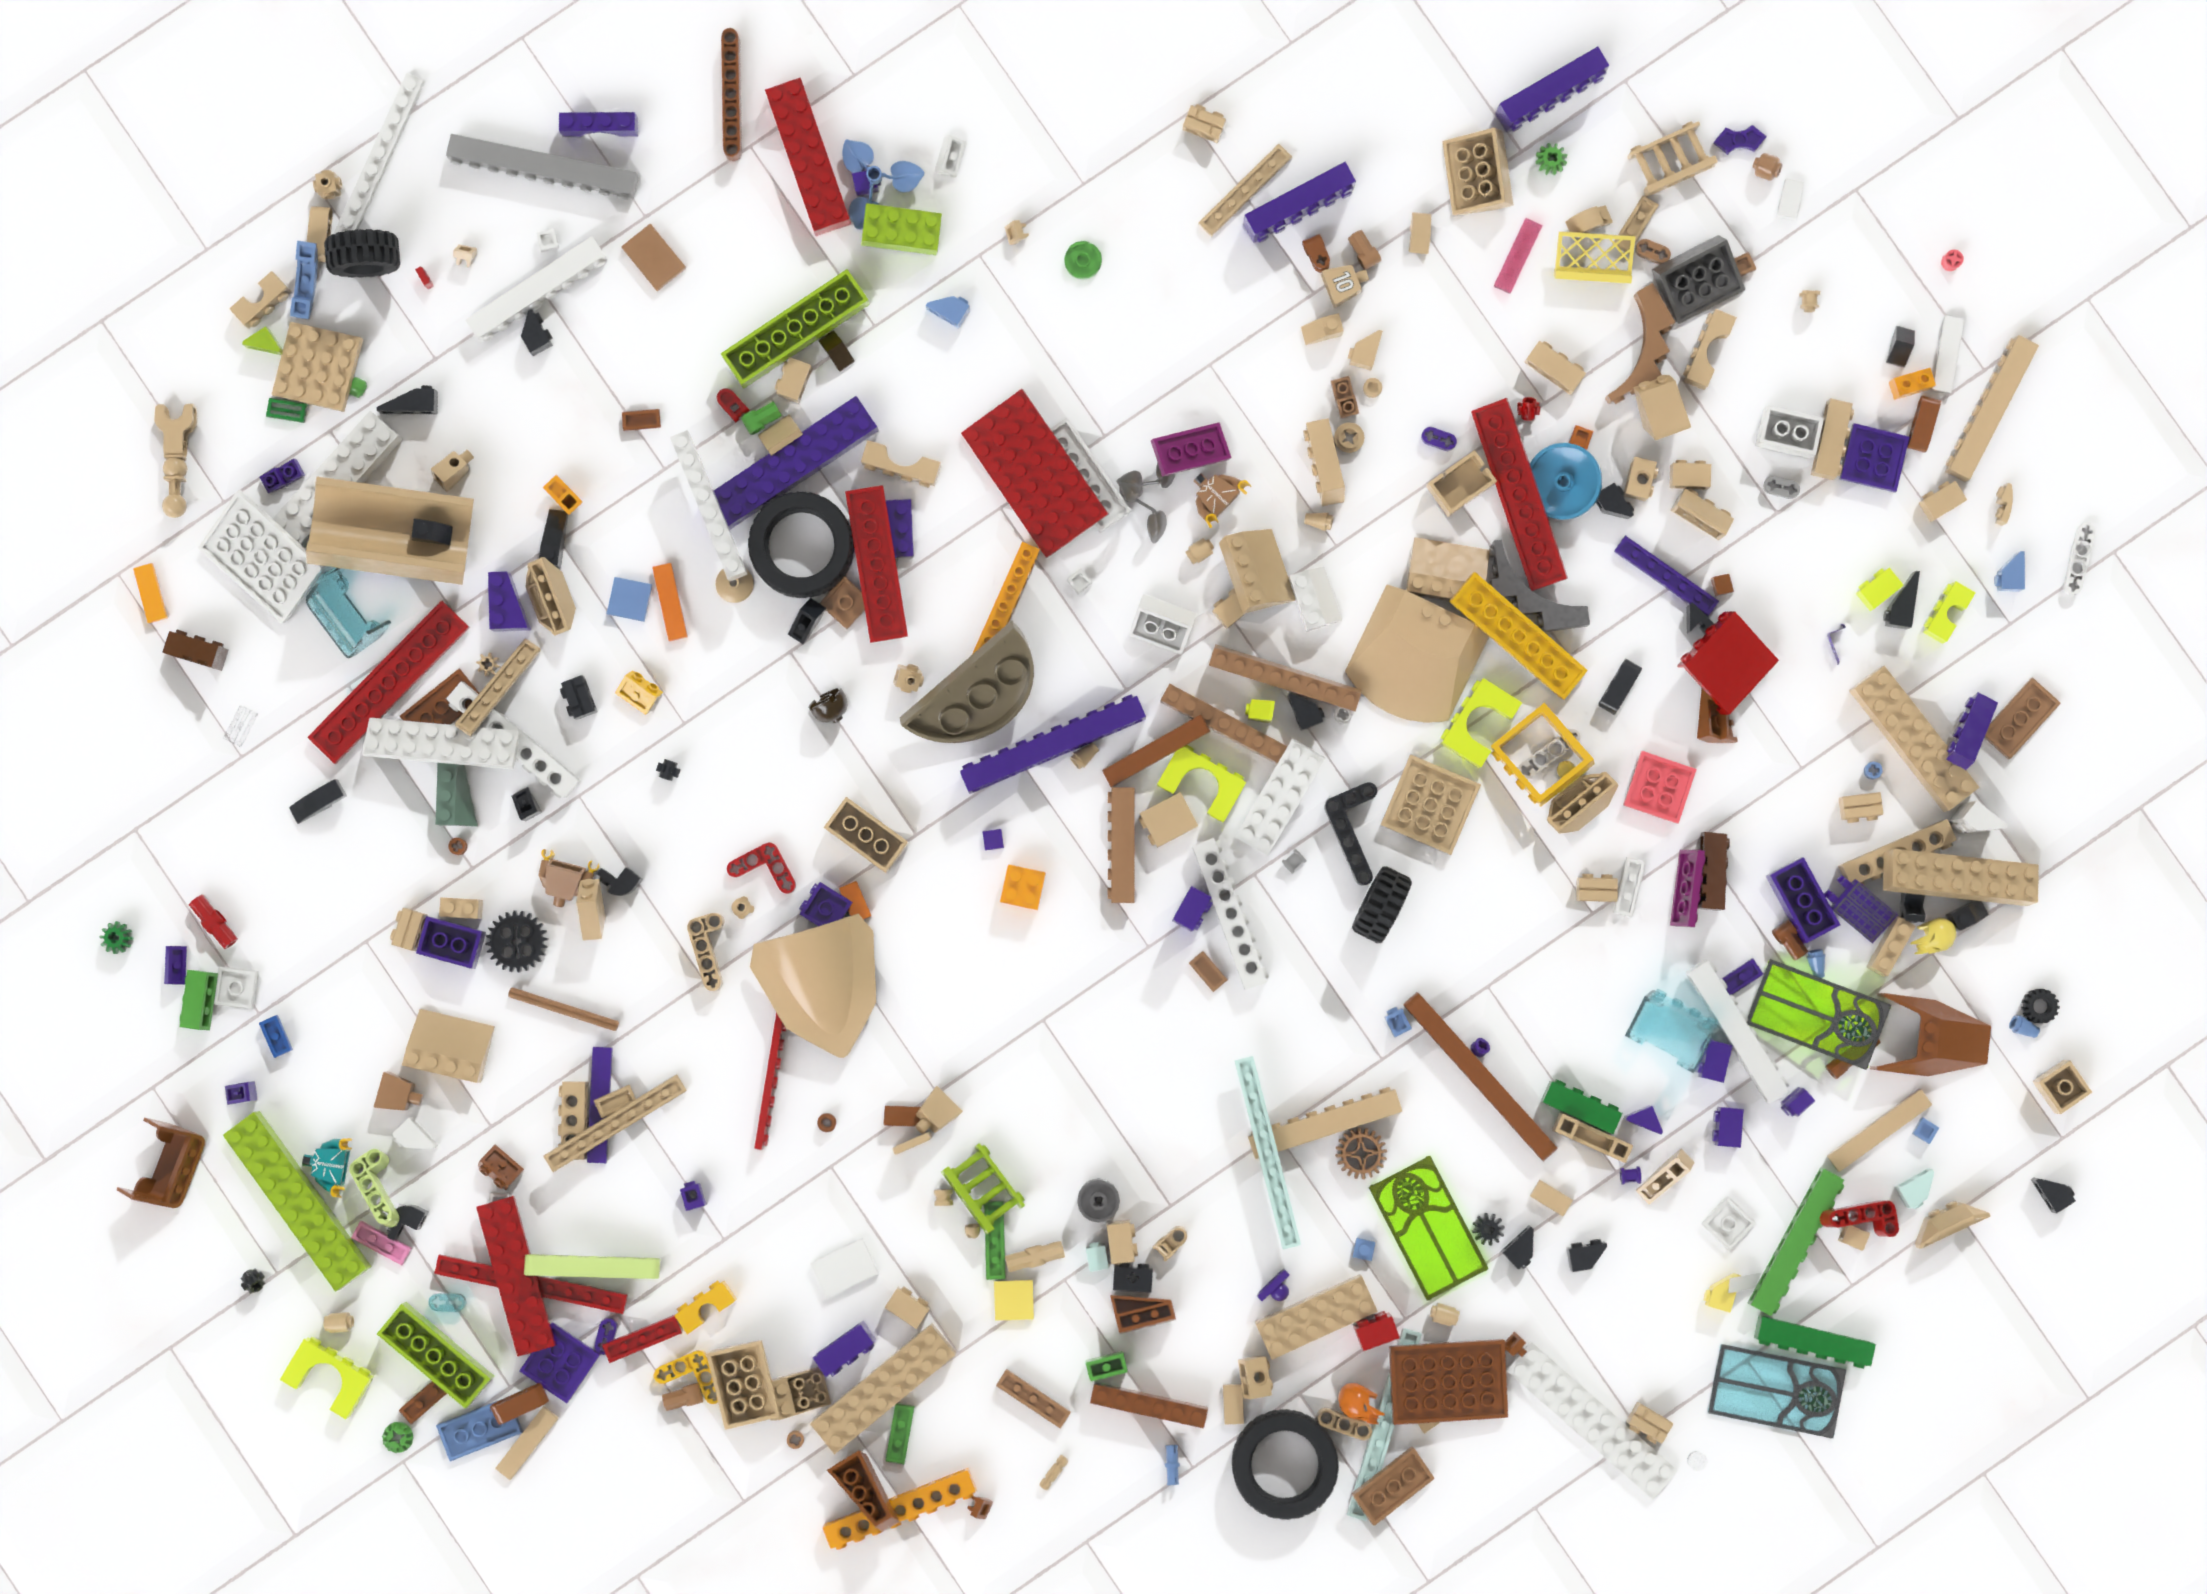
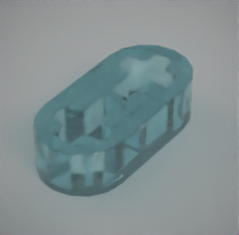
M436 1293L429 1298L428 1304L433 1311L458 1312L466 1307L467 1300L464 1295L459 1293ZM437 1297H439V1300L446 1301V1304H440L439 1307H437V1304L433 1303V1300H436ZM456 1297L459 1301H462L458 1308H456L455 1304H449L450 1301L456 1300Z

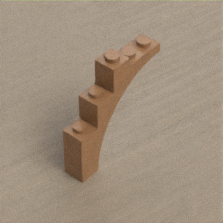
M1653 283L1637 291L1633 296L1638 305L1643 324L1641 353L1628 379L1605 397L1608 405L1613 402L1615 405L1625 400V395L1629 393L1631 395L1635 394L1633 387L1638 386L1644 381L1655 380L1658 376L1662 375L1655 361L1659 364L1666 360V355L1670 350L1660 333L1664 335L1670 332L1675 321Z

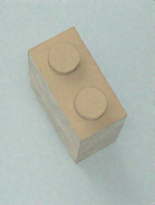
M1181 792L1141 812V818L1138 819L1142 828L1148 829L1150 835L1147 837L1151 845H1156L1157 848L1198 827Z
M600 879L580 880L576 903L582 939H602L606 916Z

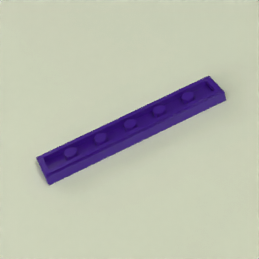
M1626 535L1613 551L1686 603L1690 604L1693 602L1707 617H1709L1719 602L1715 597Z
M593 1047L589 1127L604 1119L600 1117L593 1100L611 1093L613 1047ZM608 1139L587 1152V1163H607Z

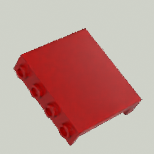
M1725 611L1717 618L1718 621L1707 628L1706 634L1702 639H1698L1693 644L1691 651L1685 653L1677 665L1678 668H1684L1719 706L1716 710L1721 715H1730L1779 661L1735 611Z

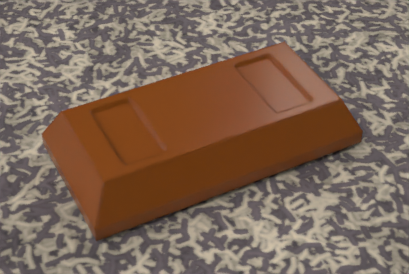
M660 409L621 412L623 431L661 428Z

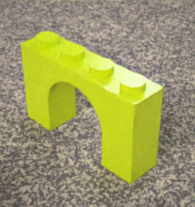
M1484 678L1474 683L1471 688L1474 691L1471 697L1466 696L1461 704L1463 707L1460 714L1455 713L1450 721L1453 725L1450 729L1446 728L1440 737L1443 739L1441 745L1478 768L1482 767L1491 750L1475 741L1469 735L1466 726L1469 714L1476 708L1487 707L1511 720L1522 704L1521 701Z
M1189 745L1177 750L1158 781L1157 786L1174 794L1181 780L1189 771L1205 769L1211 772L1218 782V793L1207 814L1224 823L1246 784L1244 781L1245 777L1236 772L1231 774L1227 771L1228 768L1219 762L1215 765L1210 762V757L1203 753L1201 755L1194 753L1195 749Z
M307 1337L301 1342L279 1380L294 1389H298L316 1364L326 1363L334 1366L341 1375L342 1386L329 1410L346 1420L352 1415L374 1376L370 1375L371 1372L368 1369L355 1366L354 1361L350 1358H342L337 1355L338 1352L335 1349L322 1346L320 1340L314 1337Z

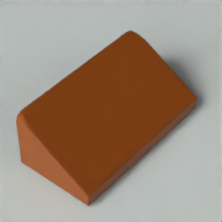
M885 1106L884 1126L915 1127L920 1121L916 1115L920 1107Z

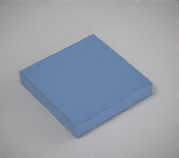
M614 577L607 615L645 622L653 585Z

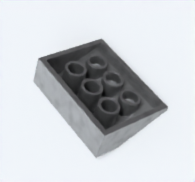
M1720 235L1651 269L1657 286L1677 324L1746 290L1728 240Z

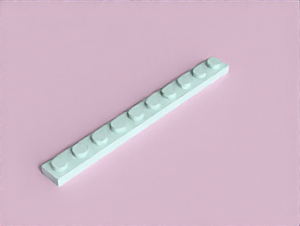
M1249 1056L1234 1060L1282 1250L1300 1246L1301 1241L1254 1057Z
M1402 1327L1397 1345L1419 1344L1422 1333ZM1390 1370L1378 1410L1385 1415L1379 1416V1419H1377L1379 1424H1373L1372 1435L1368 1440L1353 1492L1382 1470L1395 1426L1392 1424ZM1352 1496L1347 1516L1366 1521V1515Z

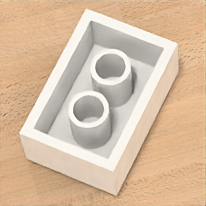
M1768 405L1763 409L1755 446L1811 459L1817 452L1824 418Z

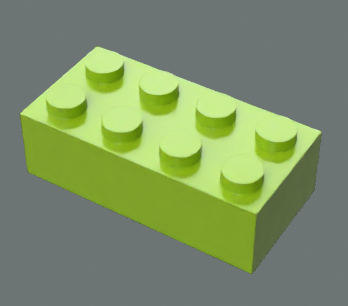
M866 203L861 246L936 256L942 213Z

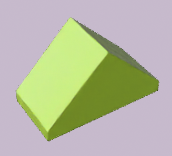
M266 326L242 342V345L248 349L282 355L283 352L277 339Z

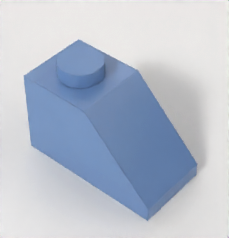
M951 296L927 302L925 305L926 310L958 329L970 311L969 302L960 296L958 298Z
M2025 551L2016 553L1997 572V575L1994 577V585L1997 586V591L2020 592L2025 589Z

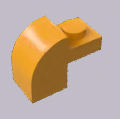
M557 474L542 487L568 515L583 503Z

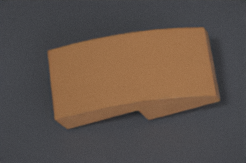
M1345 376L1331 380L1330 383L1340 417L1345 418L1359 414L1350 377Z

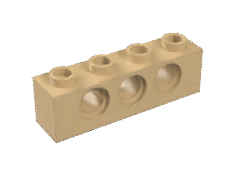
M564 1081L559 1086V1097H562V1105L558 1107V1115L561 1116V1124L558 1125V1136H561V1144L568 1141L569 1135L573 1134L576 1136L587 1129L588 1081ZM570 1096L577 1098V1104L574 1107L568 1102ZM570 1115H574L577 1118L575 1126L570 1125L568 1122ZM587 1152L575 1160L587 1159Z

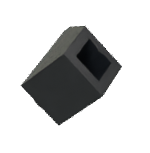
M530 309L527 313L521 338L531 355L535 356L553 346L550 341L553 337L548 329L544 330L542 326L544 321L539 312L535 314Z
M1614 482L1601 490L1596 504L1602 513L1624 519H1630L1634 516V508L1629 501L1626 502L1624 499V492L1619 485L1616 486Z
M1601 1239L1590 1240V1244L1582 1245V1242L1571 1243V1247L1566 1248L1570 1271L1577 1272L1592 1269L1608 1247L1607 1243L1601 1242Z

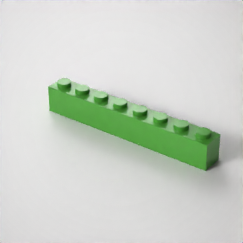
M1819 1168L1747 1304L1769 1316H1772L1773 1313L1776 1314L1780 1307L1779 1301L1781 1297H1785L1789 1291V1282L1791 1279H1795L1799 1271L1797 1268L1800 1262L1803 1263L1808 1255L1806 1251L1809 1245L1812 1246L1816 1241L1817 1235L1815 1234L1817 1230L1823 1227L1820 1222L1821 1213L1825 1210L1833 1209L1836 1195H1839L1844 1188V1179L1824 1168Z

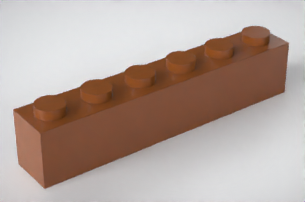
M1095 1381L1090 1398V1404L1203 1429L1208 1413L1207 1406Z

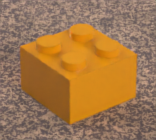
M1008 864L1000 903L1038 911L1046 872Z

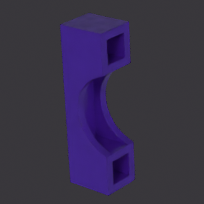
M559 112V132L562 137H582L590 133H607L619 137H638V117L635 112Z

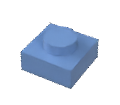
M1921 1117L1911 1134L1930 1144L1940 1127Z
M1356 1238L1352 1257L1372 1261L1376 1242Z

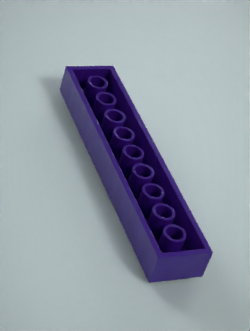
M857 396L802 431L803 434L773 455L769 453L714 490L730 530L760 511L772 499L778 496L781 497L879 431Z
M1128 695L1123 697L1122 702L1116 705L1115 702L1105 705L1102 711L1092 710L1086 713L1087 717L1083 719L1076 717L1069 720V724L1064 727L1060 724L1051 728L1050 733L1045 735L1044 732L1038 733L1033 736L1031 741L1027 742L1026 739L1015 743L1016 747L1012 749L1005 747L997 751L998 755L991 757L989 754L980 758L981 762L973 764V762L963 765V769L959 772L968 793L972 794L1146 720V715L1138 696Z

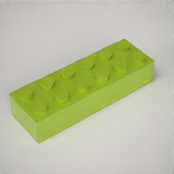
M407 1302L402 1303L377 1332L381 1339L465 1409L475 1401L494 1378L490 1371Z

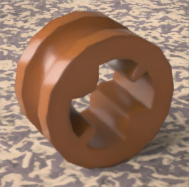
M453 838L448 844L449 851L455 855L464 854L467 850L466 841L461 838ZM460 841L462 849H458L456 852V848H453V845Z

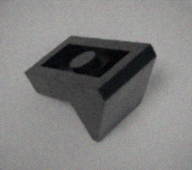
M1692 602L1686 607L1687 634L1698 624L1700 625L1699 629L1706 634L1707 628L1715 623Z

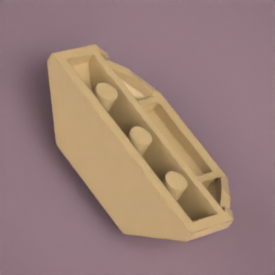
M545 557L528 563L525 587L538 622L551 631L554 636L570 630L576 607L563 572Z
M1607 772L1580 776L1552 799L1547 822L1559 834L1579 831L1609 806L1619 786L1618 783Z
M1950 1202L1945 1205V1209L1941 1211L1935 1209L1928 1213V1217L1923 1219L1915 1242L1916 1248H1925L1987 1219L1991 1215L1989 1212L1961 1202Z

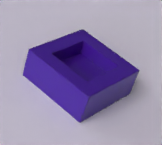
M1002 829L982 831L985 851L1004 848Z

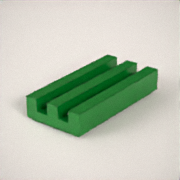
M269 398L266 417L305 423L308 404ZM272 404L301 407V411L274 407ZM271 410L300 415V418L273 414Z

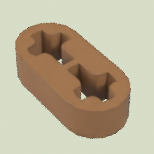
M1641 239L1635 246V253L1639 257L1659 265L1668 261L1671 257L1669 248L1648 239ZM1643 244H1646V248L1651 251L1646 250L1643 253L1641 252L1642 248L1639 246H1643ZM1663 251L1666 257L1661 260L1656 253Z

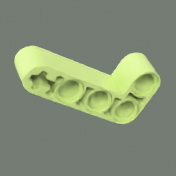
M371 1149L354 1160L349 1167V1171L377 1222L391 1228L398 1224L399 1214L376 1175L388 1166L389 1157L378 1149ZM380 1156L379 1161L375 1163L376 1157ZM364 1167L363 1171L359 1174L360 1168ZM372 1182L371 1188L368 1189V1185ZM381 1198L380 1203L376 1205L377 1200Z

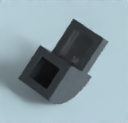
M628 867L624 868L618 878L614 877L604 868H600L597 872V875L600 876V882L607 887L609 884L611 885L607 892L617 896L631 894L643 881V878Z
M1901 893V918H1905V921L1912 923L1925 922L1926 914L1923 908L1925 895Z
M412 1204L396 1208L399 1214V1222L394 1227H388L387 1232L389 1234L387 1238L393 1241L398 1240L405 1225L414 1230L421 1229L429 1211Z

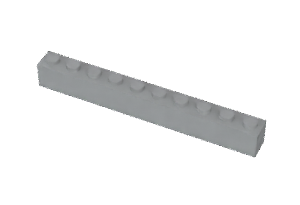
M450 134L446 151L447 158L456 165L465 163L475 169H480V167L488 168V171L494 173L504 171L509 176L517 177V175H523L528 180L542 179L547 184L561 183L563 187H580V190L585 192L595 190L599 191L601 195L610 196V194H614L623 200H628V198L634 199L639 179L636 172L456 134Z

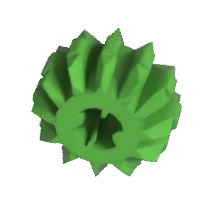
M1547 143L1546 148L1541 146L1540 152L1536 153L1538 159L1535 161V164L1541 165L1538 169L1539 171L1546 170L1545 175H1548L1551 171L1554 176L1557 174V171H1563L1562 166L1567 165V161L1564 159L1568 155L1562 154L1564 147L1557 149V143L1553 147L1550 143ZM1552 157L1555 158L1554 161H1553V160H1552V161H1549V160H1548V158H1552Z

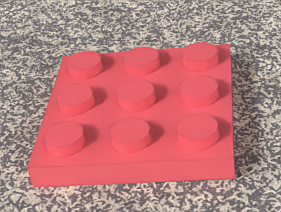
M1641 751L1623 806L1679 824L1697 769Z

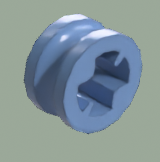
M1870 762L1864 767V775L1871 780L1877 779L1883 772L1882 766L1878 762ZM1871 766L1878 770L1875 776H1873L1872 772H1869V769L1872 768Z

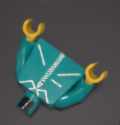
M352 1138L327 1141L320 1148L315 1149L314 1156L304 1154L302 1159V1166L312 1167L311 1176L315 1177V1181L324 1190L330 1192L333 1197L342 1198L339 1195V1191L345 1190V1187L341 1185L345 1184L350 1151L352 1147L348 1146V1141H352Z

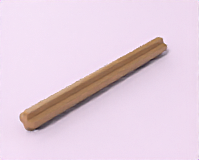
M510 988L508 992V997L612 1031H616L619 1026V1022L523 990Z

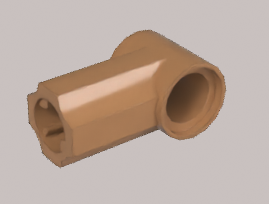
M1362 230L1348 237V241L1356 252L1358 262L1363 269L1367 270L1382 261L1379 252L1374 246H1371Z
M698 1383L682 1387V1389L662 1395L666 1411L682 1406L689 1407L703 1402Z

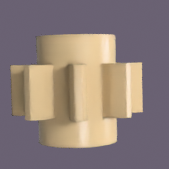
M489 653L488 657L481 654L482 659L476 661L480 665L477 671H485L484 675L486 677L489 676V673L495 675L496 669L501 668V666L497 665L499 658L495 657L492 659V653ZM485 663H492V667H485Z

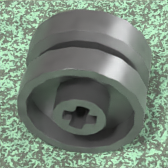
M1097 1178L1088 1181L1082 1186L1078 1194L1077 1203L1083 1217L1089 1221L1100 1223L1114 1217L1119 1208L1120 1198L1114 1184L1108 1180ZM1096 1197L1102 1198V1202L1100 1204L1095 1202Z

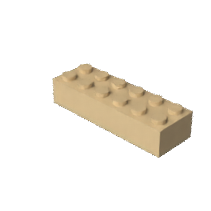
M1359 1274L1256 1321L1255 1324L1273 1360L1378 1312L1362 1275Z

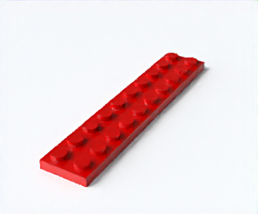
M1508 398L1472 410L1471 414L1491 473L1497 480L1495 485L1530 589L1535 591L1569 579Z
M441 600L307 738L334 764H337L366 734L369 718L381 719L470 627Z

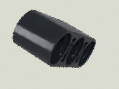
M1625 658L1600 699L1598 706L1615 715L1642 671V667Z

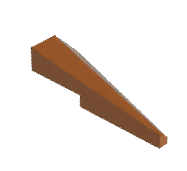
M1701 687L1697 739L1707 743L1738 742L1737 737L1733 736L1731 728L1734 725L1733 719L1730 720L1729 715H1721L1716 710L1719 706Z

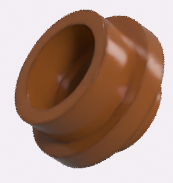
M830 1113L820 1115L817 1120L818 1128L823 1132L833 1131L837 1124L836 1118ZM825 1119L830 1120L831 1124L829 1126L824 1125Z

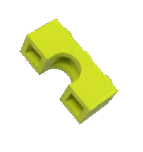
M1957 581L1946 585L1942 592L1945 595L1933 607L1935 612L1923 624L1925 627L1923 633L1942 644L1949 640L1957 626L1948 619V609L1950 607H1955L1960 611L1967 609L1976 592Z

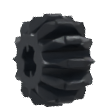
M1484 1213V1220L1478 1215L1477 1219L1480 1223H1472V1225L1477 1227V1229L1472 1230V1233H1479L1475 1236V1240L1481 1239L1482 1245L1488 1240L1489 1246H1492V1239L1499 1243L1497 1235L1504 1236L1499 1230L1505 1229V1226L1498 1225L1502 1219L1498 1218L1495 1220L1496 1215L1493 1213L1490 1219L1488 1213ZM1487 1224L1493 1227V1230H1490V1234L1484 1231V1227L1487 1228Z

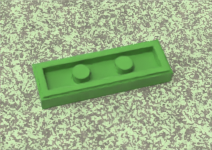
M895 1404L886 1462L905 1464L915 1406Z

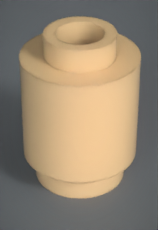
M1202 538L1188 547L1189 550L1185 551L1189 560L1194 565L1195 563L1199 564L1214 554L1212 551L1214 546L1209 539L1205 540Z
M1437 1302L1436 1306L1432 1305L1429 1316L1432 1317L1433 1322L1447 1326H1456L1460 1311L1456 1310L1455 1307Z
M349 1312L331 1313L324 1317V1329L330 1333L349 1332L351 1327H354V1317Z

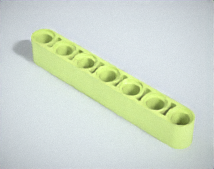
M526 1254L524 1275L659 1279L660 1259Z

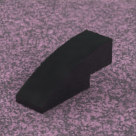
M333 779L295 802L289 809L297 824H300L330 808L334 803L346 798L347 795L339 780Z

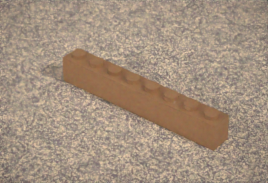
M1215 644L1209 663L1211 667L1352 711H1356L1361 696V689Z
M1170 683L1160 700L1162 704L1191 719L1202 715L1209 729L1275 764H1278L1288 747Z

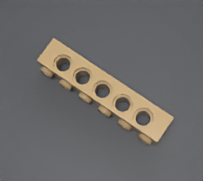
M1945 819L1838 865L1841 874L1852 883L1856 879L1864 885V881L1869 878L1873 881L1883 877L1881 874L1883 873V867L1880 868L1877 865V859L1881 857L1884 860V852L1893 848L1912 850V844L1916 842L1919 844V851L1935 853L1934 850L1940 847L1942 850L1952 847V842L1957 841L1948 819ZM1932 834L1937 838L1935 845L1929 841ZM1861 865H1864L1867 868V873L1865 875H1862L1859 872V867Z

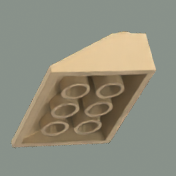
M1494 127L1442 141L1453 216L1514 206L1503 131Z
M1272 529L1242 531L1226 535L1219 542L1243 614L1296 600Z
M1414 537L1406 591L1417 596L1450 601L1473 572H1476L1486 581L1490 550Z
M419 1009L406 1046L402 1066L481 1083L495 1026Z
M762 1340L712 1350L706 1354L725 1430L781 1417Z

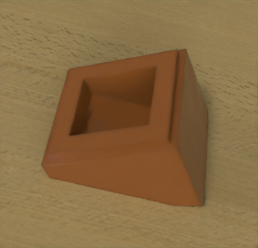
M1730 574L1710 578L1715 597L1734 592Z

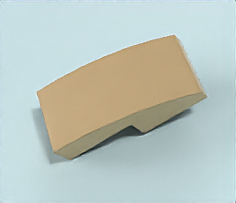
M1412 212L1408 251L1410 253L1428 254L1431 235V214Z
M2010 483L2003 485V487L2000 486L1996 493V497H1998L1996 503L2002 505V507L2000 506L1995 514V517H1997L1995 523L2000 526L2008 523L2012 510L2013 489Z

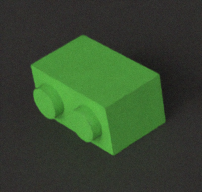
M1123 1351L1085 1360L1090 1382L1128 1372Z

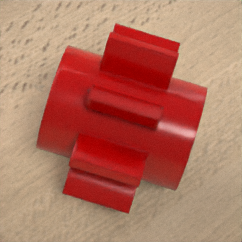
M1525 397L1522 399V403H1517L1518 415H1521L1523 420L1531 421L1535 419V415H1540V403L1535 398Z

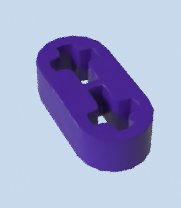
M1434 427L1425 428L1421 434V440L1424 444L1443 451H1451L1457 444V439L1453 434ZM1429 431L1433 432L1432 435L1434 437H1437L1438 440L1432 438L1430 441H1428L1427 436H1425V434H1428ZM1447 438H1451L1450 442H1452L1453 445L1450 444L1448 447H1446L1445 442L1440 441V439L1446 440Z
M606 1318L599 1325L594 1348L600 1355H605V1351L601 1350L602 1347L599 1346V1343H602L604 1338H607L606 1342H609L616 1337L618 1324L613 1318ZM611 1322V1326L614 1329L609 1330L608 1335H606L607 1329L604 1327V1324Z

